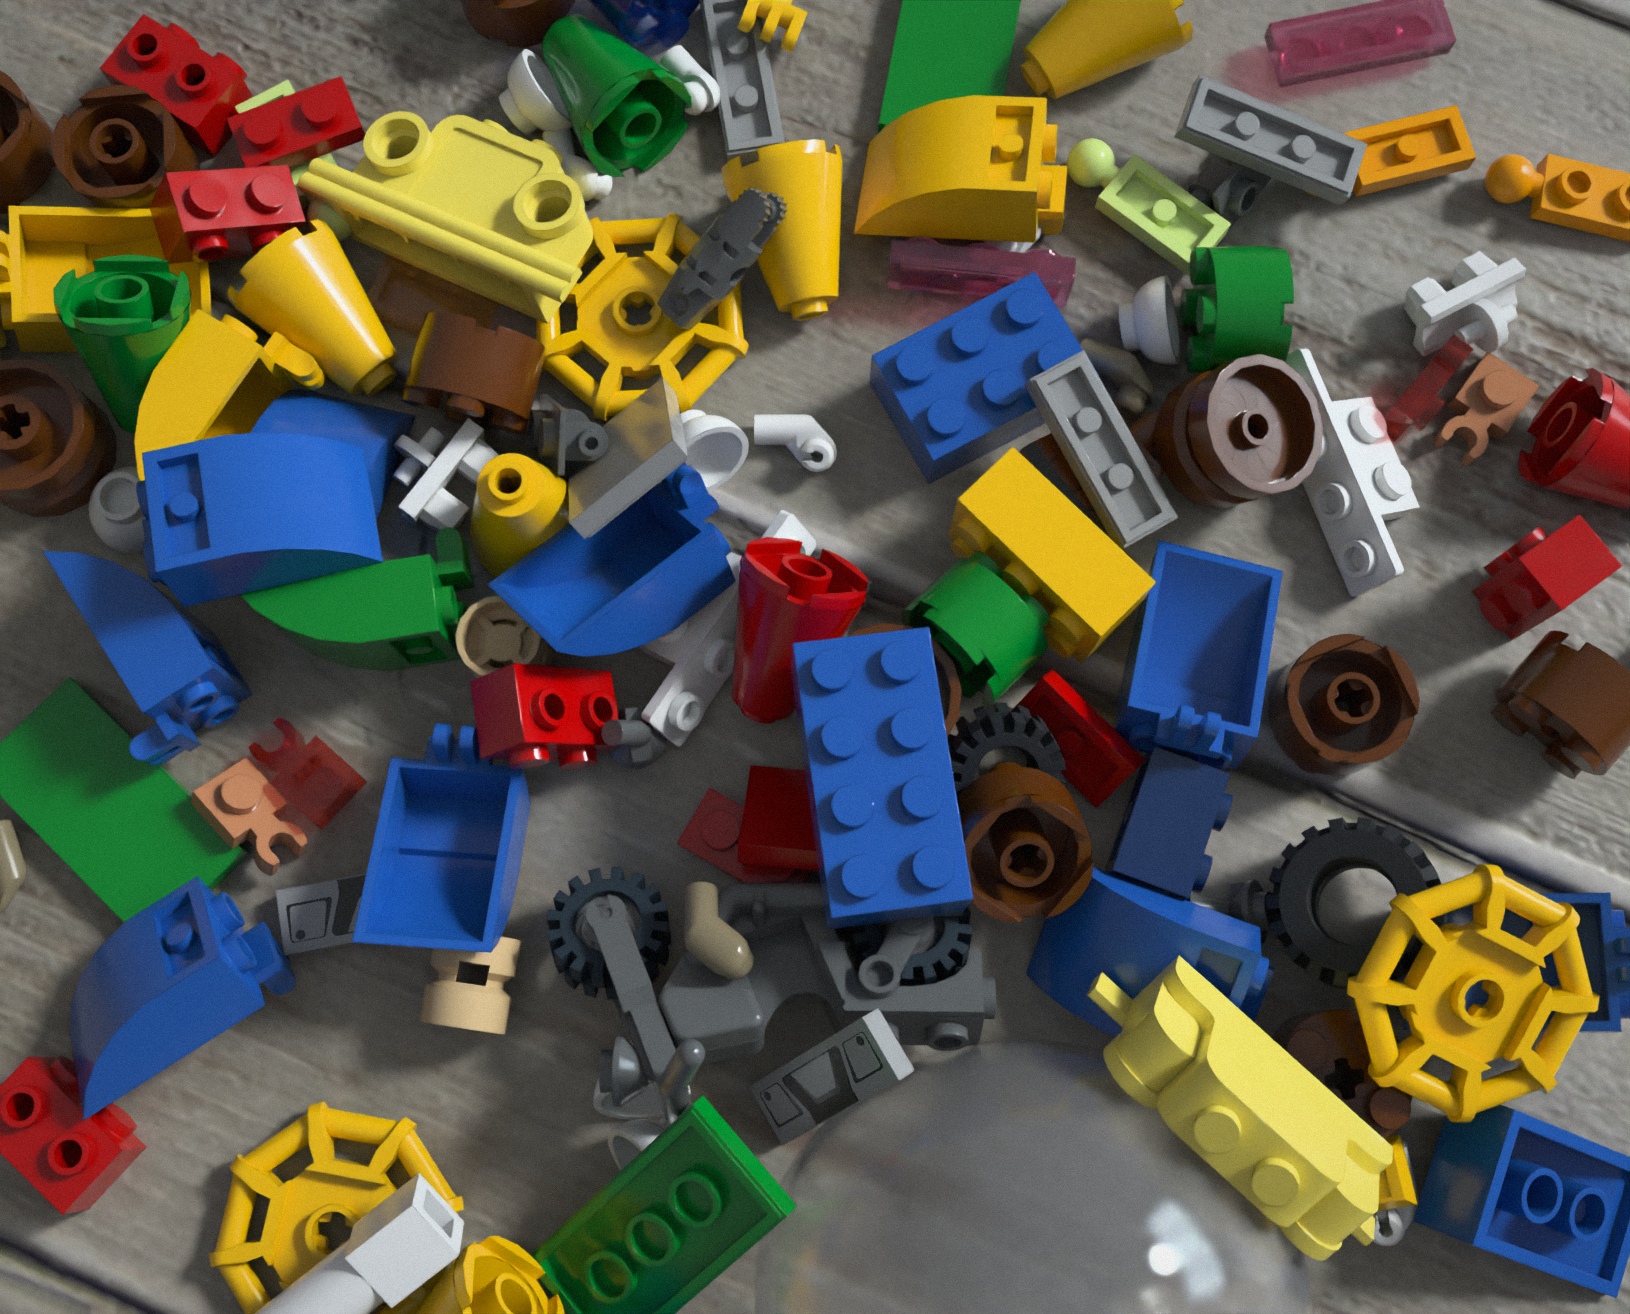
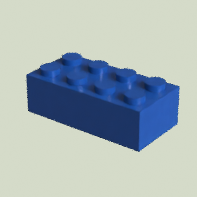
M929 627L793 643L790 669L827 930L963 912L972 902L973 893Z

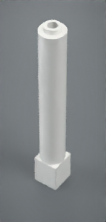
M418 1173L353 1225L350 1239L254 1314H369L384 1301L393 1308L459 1256L464 1221L425 1178Z

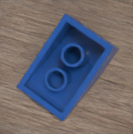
M1502 1105L1476 1113L1470 1123L1451 1122L1445 1115L1413 1221L1470 1245L1617 1298L1630 1254V1157Z

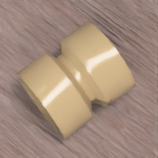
M500 596L486 597L471 605L460 618L455 634L457 651L465 665L476 678L512 663L552 665V647Z
M501 936L499 943L491 953L433 948L430 965L438 972L436 980L425 985L418 1021L505 1035L512 997L504 990V985L506 982L516 978L523 941ZM459 963L488 967L485 986L456 982Z

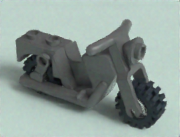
M612 867L611 878L602 879L600 868L588 870L591 882L584 885L578 875L568 881L570 895L568 896L559 890L553 898L556 911L549 909L546 920L549 928L547 935L554 963L559 974L564 972L566 983L574 990L582 983L584 994L589 997L596 998L598 989L605 988L607 1000L613 999L625 1033L631 1041L630 1043L625 1036L617 1035L614 1049L601 1051L599 1065L600 1093H612L613 1106L623 1107L649 1088L648 1084L653 1083L664 1117L670 1124L692 1105L690 1103L688 1086L700 1066L759 1053L764 1047L765 1029L773 1014L785 1002L796 996L810 995L819 997L835 1033L879 1008L900 1045H928L930 1048L940 1051H954L966 1046H978L984 1019H995L994 977L982 976L981 949H972L968 960L973 924H969L971 912L968 906L963 912L827 930L821 883H732L722 888L718 893V917L741 934L748 942V946L754 956L750 972L740 979L730 980L723 975L714 973L686 949L659 995V1006L652 983L659 976L658 963L666 966L670 956L668 945H671V932L665 900L661 901L660 890L654 883L646 888L644 875L636 871L633 872L630 880L626 881L624 869L621 867ZM846 950H850L851 957H855L854 968L859 975L858 980L856 978V975L854 973Z

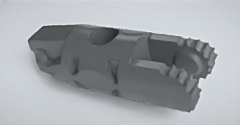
M756 188L744 190L743 194H739L738 200H734L723 215H718L700 240L682 260L657 302L661 310L679 328L692 329L727 297L742 276L763 253V246L777 231V226L781 225L782 220L786 218L785 213L788 210H786L787 203L783 202V197H779L776 193H763L762 190Z

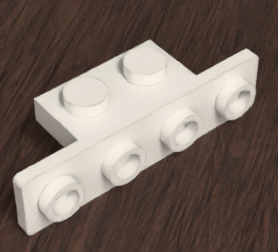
M1306 348L1296 349L1287 356L1286 363L1301 374L1317 398L1323 422L1321 454L1312 473L1302 481V484L1349 594L1353 597L1364 595L1402 575L1404 572L1403 565L1383 521L1402 518L1420 508L1411 488L1410 476L1401 465L1388 436L1386 421L1376 408L1372 397L1332 402L1310 351Z
M781 510L777 514L762 538L773 537L801 541L803 543L799 553L808 556L816 548L815 539L794 514L785 510ZM733 552L729 553L726 558L736 582L676 629L645 645L639 646L645 653L673 667L643 710L641 717L647 724L664 736L668 742L677 747H680L685 742L693 728L699 724L704 712L726 679L733 673L739 569L742 557Z

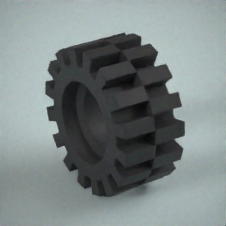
M995 703V713L987 714L984 705L975 708L973 711L977 719L969 723L962 716L955 723L959 732L957 736L950 733L947 737L957 798L967 786L979 778L978 768L982 758L988 752L1002 746H1012L1021 750L1027 758L1026 767L1048 773L1063 785L1065 784V779L1061 773V770H1066L1065 761L1054 736L1037 714L1032 718L1028 708L1017 705L1015 712H1011L1007 703Z

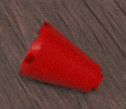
M1594 368L1585 369L1589 377L1580 380L1571 376L1563 381L1546 399L1533 418L1527 432L1537 438L1531 454L1522 449L1520 450L1518 458L1519 474L1528 482L1538 487L1630 510V395L1607 374H1603Z
M765 537L751 540L740 559L732 699L740 707L745 717L763 724H771L776 722V720L786 719L796 709L790 669L793 643L843 637L866 601L868 579L854 564L825 549H822L819 559L801 554L799 552L803 542L792 539Z

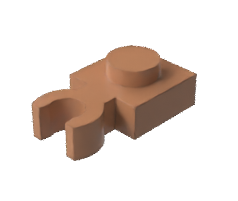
M1486 352L1447 405V407L1461 416L1450 419L1437 432L1433 445L1440 449L1452 435L1463 437L1468 443V452L1463 456L1460 463L1465 467L1471 465L1485 452L1489 442L1488 434L1497 440L1502 438L1509 431L1540 385L1493 354Z
M247 757L192 792L191 804L231 849H234L248 839L254 846L253 857L255 864L263 873L272 876L278 871L280 860L269 848L274 844L288 846L297 857L305 853L308 842L304 832L290 822L278 820L285 815L288 803Z

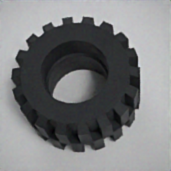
M1343 817L1328 820L1329 827L1318 831L1315 826H1312L1303 831L1301 834L1305 839L1296 847L1289 843L1281 852V855L1286 859L1280 869L1273 867L1269 877V881L1274 884L1273 894L1266 895L1267 910L1272 913L1274 920L1273 923H1270L1275 938L1280 940L1284 946V953L1292 962L1304 969L1306 973L1327 985L1341 990L1347 989L1349 977L1357 976L1375 941L1364 945H1349L1334 939L1328 934L1320 922L1318 911L1320 897L1326 885L1338 874L1356 868H1367L1379 872L1391 882L1397 895L1403 893L1409 896L1442 884L1434 866L1415 841L1411 842L1403 835L1402 831L1389 824L1385 828L1376 825L1373 819L1358 817L1357 823H1346ZM1443 914L1430 920L1440 928L1447 924L1448 916ZM1412 935L1389 979L1402 981L1408 974L1423 946V943L1414 935Z

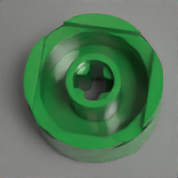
M1270 246L1193 247L1189 263L1190 281L1193 289H1183L1180 298L1182 326H1192L1193 335L1189 336L1186 349L1188 372L1203 373L1212 371L1218 366L1237 358L1257 354L1286 362L1293 325H1283L1285 304H1294L1293 274L1287 251L1284 248Z
M975 551L968 559H957L901 612V621L904 626H911L913 628L929 627L931 638L939 643L954 662L962 688L961 694L970 699L979 691L984 694L982 705L991 706L1047 652L1048 642L1043 628L1050 623V617L1044 607L1032 596L1024 593L1019 597L1002 580L1001 570L989 556L981 551Z

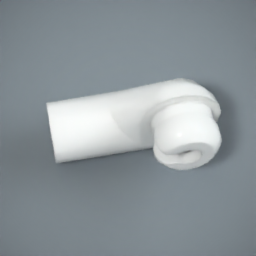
M681 45L674 46L668 50L662 57L660 65L675 74L689 92L691 106L686 103L685 112L690 115H699L703 111L709 112L716 108L720 101V89L716 81L702 69Z

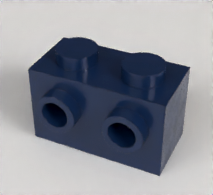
M1154 746L1143 757L1145 761L1140 765L1105 871L1186 900L1190 898L1191 891L1200 893L1208 879L1213 857L1204 854L1211 831L1220 832L1232 806L1233 795L1224 792L1230 773Z

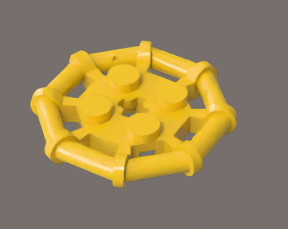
M672 212L666 218L600 221L598 217L590 219L589 221L593 229V240L577 267L581 269L597 252L602 262L580 284L576 282L564 302L576 304L578 321L576 320L577 330L560 335V307L548 324L536 319V340L545 346L542 371H548L593 410L594 418L608 421L610 416H616L648 390L620 391L623 376L646 380L656 374H661L664 380L677 393L680 414L693 410L692 405L736 359L745 358L749 347L748 342L744 339L741 281L745 274L727 297L718 304L719 327L701 323L700 321L692 329L679 328L661 310L657 302L679 267L670 259L672 254L677 249L686 256L701 237L683 223V216ZM655 243L653 251H643L644 257L628 258L627 252L616 253L614 245ZM648 303L653 306L649 312L651 320L648 323L635 326L627 323L629 317L625 308L628 305L632 304L637 308H641ZM696 343L711 349L690 373L681 380L675 365ZM583 350L590 353L607 368L601 378V382L598 383L571 358Z
M1479 864L1473 873L1424 891L1409 896L1399 893L1389 902L1392 911L1359 973L1357 976L1349 977L1347 994L1355 1000L1371 1059L1368 1067L1369 1075L1378 1086L1385 1088L1393 1086L1445 1112L1448 1119L1455 1123H1470L1476 1113L1539 1090L1545 1094L1549 1093L1558 1085L1554 1076L1588 1013L1598 1011L1600 998L1591 989L1576 929L1580 922V916L1575 909L1567 902L1556 903L1504 876L1499 866ZM1473 904V921L1463 925L1448 923L1439 928L1430 920ZM1505 908L1533 922V926L1522 939L1500 929ZM1412 935H1414L1423 943V946L1403 982L1389 979ZM1551 952L1560 985H1556V987H1551L1543 982L1539 965L1546 968L1543 957ZM1484 980L1482 989L1489 994L1487 1002L1483 1006L1473 1003L1466 1012L1465 995L1468 989L1478 981ZM1386 1004L1399 1006L1402 1017L1409 1022L1412 1035L1396 1044ZM1551 1011H1555L1533 1051L1531 1048ZM1432 1054L1454 1064L1448 1081H1444L1420 1069ZM1501 1057L1509 1062L1514 1061L1516 1068L1481 1080V1072L1492 1068L1486 1064L1487 1062Z
M323 1101L310 1104L308 1113L247 1155L237 1154L229 1166L233 1172V1177L215 1252L208 1254L210 1267L217 1266L245 1314H254L271 1301L248 1261L263 1256L268 1266H274L282 1280L278 1283L285 1290L333 1252L328 1249L329 1238L319 1234L321 1222L332 1221L336 1212H339L346 1216V1225L353 1229V1225L399 1189L386 1175L387 1170L398 1158L411 1179L420 1173L457 1214L459 1211L464 1210L463 1197H456L415 1132L417 1128L415 1122L407 1117H404L401 1121L332 1109ZM334 1137L379 1146L370 1164L334 1158ZM309 1144L314 1163L305 1168V1171L294 1179L283 1183L271 1170ZM259 1193L270 1199L261 1240L246 1242L256 1196ZM447 1265L393 1308L387 1305L375 1314H414L444 1275Z

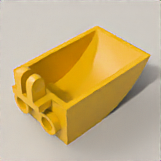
M971 95L939 100L908 111L886 125L868 144L854 234L1036 243L1038 219L1042 227V233L1046 235L1060 233L1063 229L1067 166L1044 165V162L1055 163L1058 124H1046L1047 98Z
M8 206L9 234L0 230V305L3 329L15 331L21 352H78L56 314L53 288L64 274L73 269L75 270L76 278L94 272L93 260L103 257L134 254L158 257L165 260L150 209ZM194 261L168 264L170 272L179 276L182 270L188 277L191 290L190 319L197 309L212 316L209 262Z
M197 309L153 370L139 405L134 443L137 473L140 481L145 480L142 453L222 435L251 433L256 422L269 405L286 391L295 389L289 380L308 390H317L325 382L323 370L312 355L291 344L286 337L277 332L273 333L263 348L255 342L258 339L257 334L236 318L225 314L221 321Z

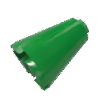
M569 15L557 20L550 26L542 42V55L583 152L599 172L611 177H625L620 171L621 169L636 165L642 172L652 168L671 153L685 134L688 122L683 117L686 103L691 106V96L681 80L669 70L583 15Z
M134 254L107 256L93 260L94 272L76 278L74 269L64 274L53 288L54 306L56 314L116 422L123 430L135 434L139 405L152 372L190 319L191 290L187 275L182 270L179 276L170 272L168 261L158 257Z

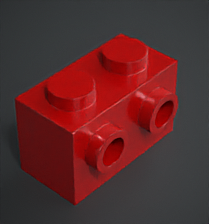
M145 14L140 17L99 68L111 85H128L147 92L151 98L161 103L170 112L190 143L214 158L233 135L227 118L239 114L235 108L236 105L253 97L244 82L247 74L235 61L220 52H217L214 57L201 50L197 41L180 26L169 23L167 27H164Z
M288 165L165 173L149 206L165 261H168V264L194 261L212 262L226 258L255 256L262 248L284 232L294 227L300 231L306 222Z
M1579 514L1549 536L1539 526L1483 567L1491 578L1472 592L1480 601V610L1485 619L1497 630L1504 631L1512 641L1565 609L1621 568L1622 564Z
M512 663L470 681L481 759H509L510 768L512 769L534 768L548 764L550 761H558L561 770H576L598 764V754L620 747L610 746L602 738V727L608 720H619L611 671Z
M59 1056L57 1059L55 1057H27L0 1085V1153L62 1215L90 1209L146 1149V1146L133 1134L137 1128L134 1120L114 1103L109 1104L83 1121L75 1064L64 1056Z

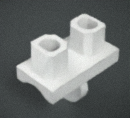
M1478 251L1462 259L1454 268L1452 284L1455 288L1446 292L1434 279L1429 277L1411 285L1406 293L1404 309L1416 325L1413 346L1423 357L1454 341H1457L1462 347L1475 342L1479 348L1489 353L1505 346L1509 334L1507 325L1518 318L1516 311L1518 303L1515 293L1516 283L1525 276L1526 268L1515 257L1498 266L1481 251Z
M469 418L437 458L433 454L446 438L433 427L427 431L419 443L405 435H401L393 445L406 458L393 474L395 479L408 487L421 470L424 472V475L398 506L403 512L401 517L416 529L422 522L437 532L446 527L458 530L469 515L470 508L450 494L447 489L459 474L477 485L478 476L485 464L494 457L499 456L491 446L484 442V429Z

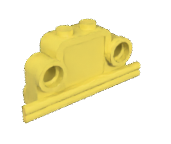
M407 111L392 112L380 117L368 128L363 140L365 155L353 172L320 158H315L310 162L308 172H304L300 176L297 184L300 191L329 203L333 210L351 227L352 233L350 237L353 240L547 324L582 275V271L577 265L593 240V229L585 211L583 196L577 183L571 177L564 174L561 167L563 159L559 152L542 140L534 139L531 142L513 135L500 124L488 119L481 122L465 115H452L441 120L430 133L426 123L418 115Z
M1180 955L1134 999L1130 998L1103 972L1093 980L1090 985L1091 988L1086 995L1123 1028L1122 1032L1104 1048L1103 1056L1111 1075L1128 1095L1146 1107L1158 1109L1164 1122L1179 1138L1265 1216L1276 1223L1285 1236L1309 1257L1319 1261L1326 1260L1342 1246V1241L1350 1234L1363 1246L1369 1245L1374 1240L1375 1218L1373 1215L1378 1211L1379 1177L1380 1173L1392 1163L1393 1147Z

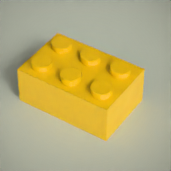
M1013 446L957 499L948 537L953 541L950 547L958 559H968L975 551L985 553L1001 570L1002 580L1019 597L1025 593L1035 598L1050 617V623L1043 629L1048 646L1065 659L1072 655L1082 665L1134 614L1156 583L1154 579Z

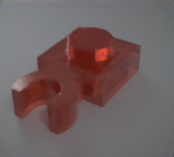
M1455 334L1438 351L1384 416L1388 436L1394 442L1410 425L1421 432L1446 403L1437 396V393L1474 350Z
M278 717L273 724L284 734L283 745L274 752H267L254 742L249 746V750L252 756L267 769L280 772L270 784L322 830L361 790L367 781L320 738L315 736L306 745L302 733L289 721Z

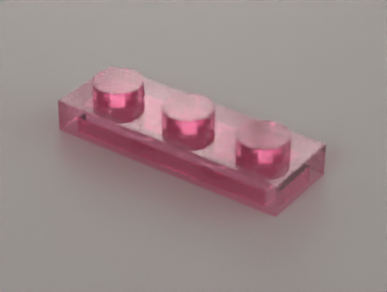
M1382 0L1269 23L1264 35L1280 88L1448 54L1456 42L1443 0Z
M912 237L905 241L892 240L887 288L984 298L1036 272L1055 305L1066 306L1075 279L1076 258L1061 257L1057 252L1048 249H1034L1026 253L1000 251L998 247L987 243H973L966 247L940 245L937 241L926 237Z

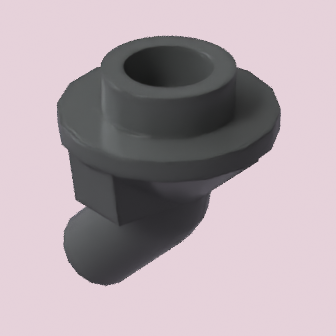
M628 706L619 709V720H608L602 727L604 742L610 746H620L608 750V755L617 764L628 769H642L652 765L662 756L667 745V739L642 719L641 715L645 709L644 706Z
M1255 879L1230 884L1229 901L1190 894V898L1186 899L1192 903L1260 927L1261 945L1266 941L1268 931H1272L1270 923L1274 922L1273 915L1267 910L1266 895H1272L1270 891H1263L1260 883Z

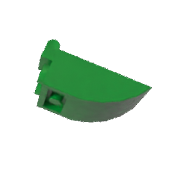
M446 527L437 533L435 539L438 563L433 560L430 554L400 558L239 595L257 613L289 639L320 658L350 668L395 671L462 660L457 651L455 634L460 618L467 611V607L464 601L457 602L455 591L475 588L474 575L471 573L467 543L458 530Z

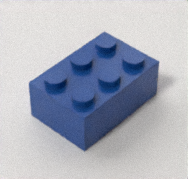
M1033 272L872 355L869 383L928 484H931L1045 424L1042 415L1024 384L1034 376L1083 351L1038 275L1036 272Z

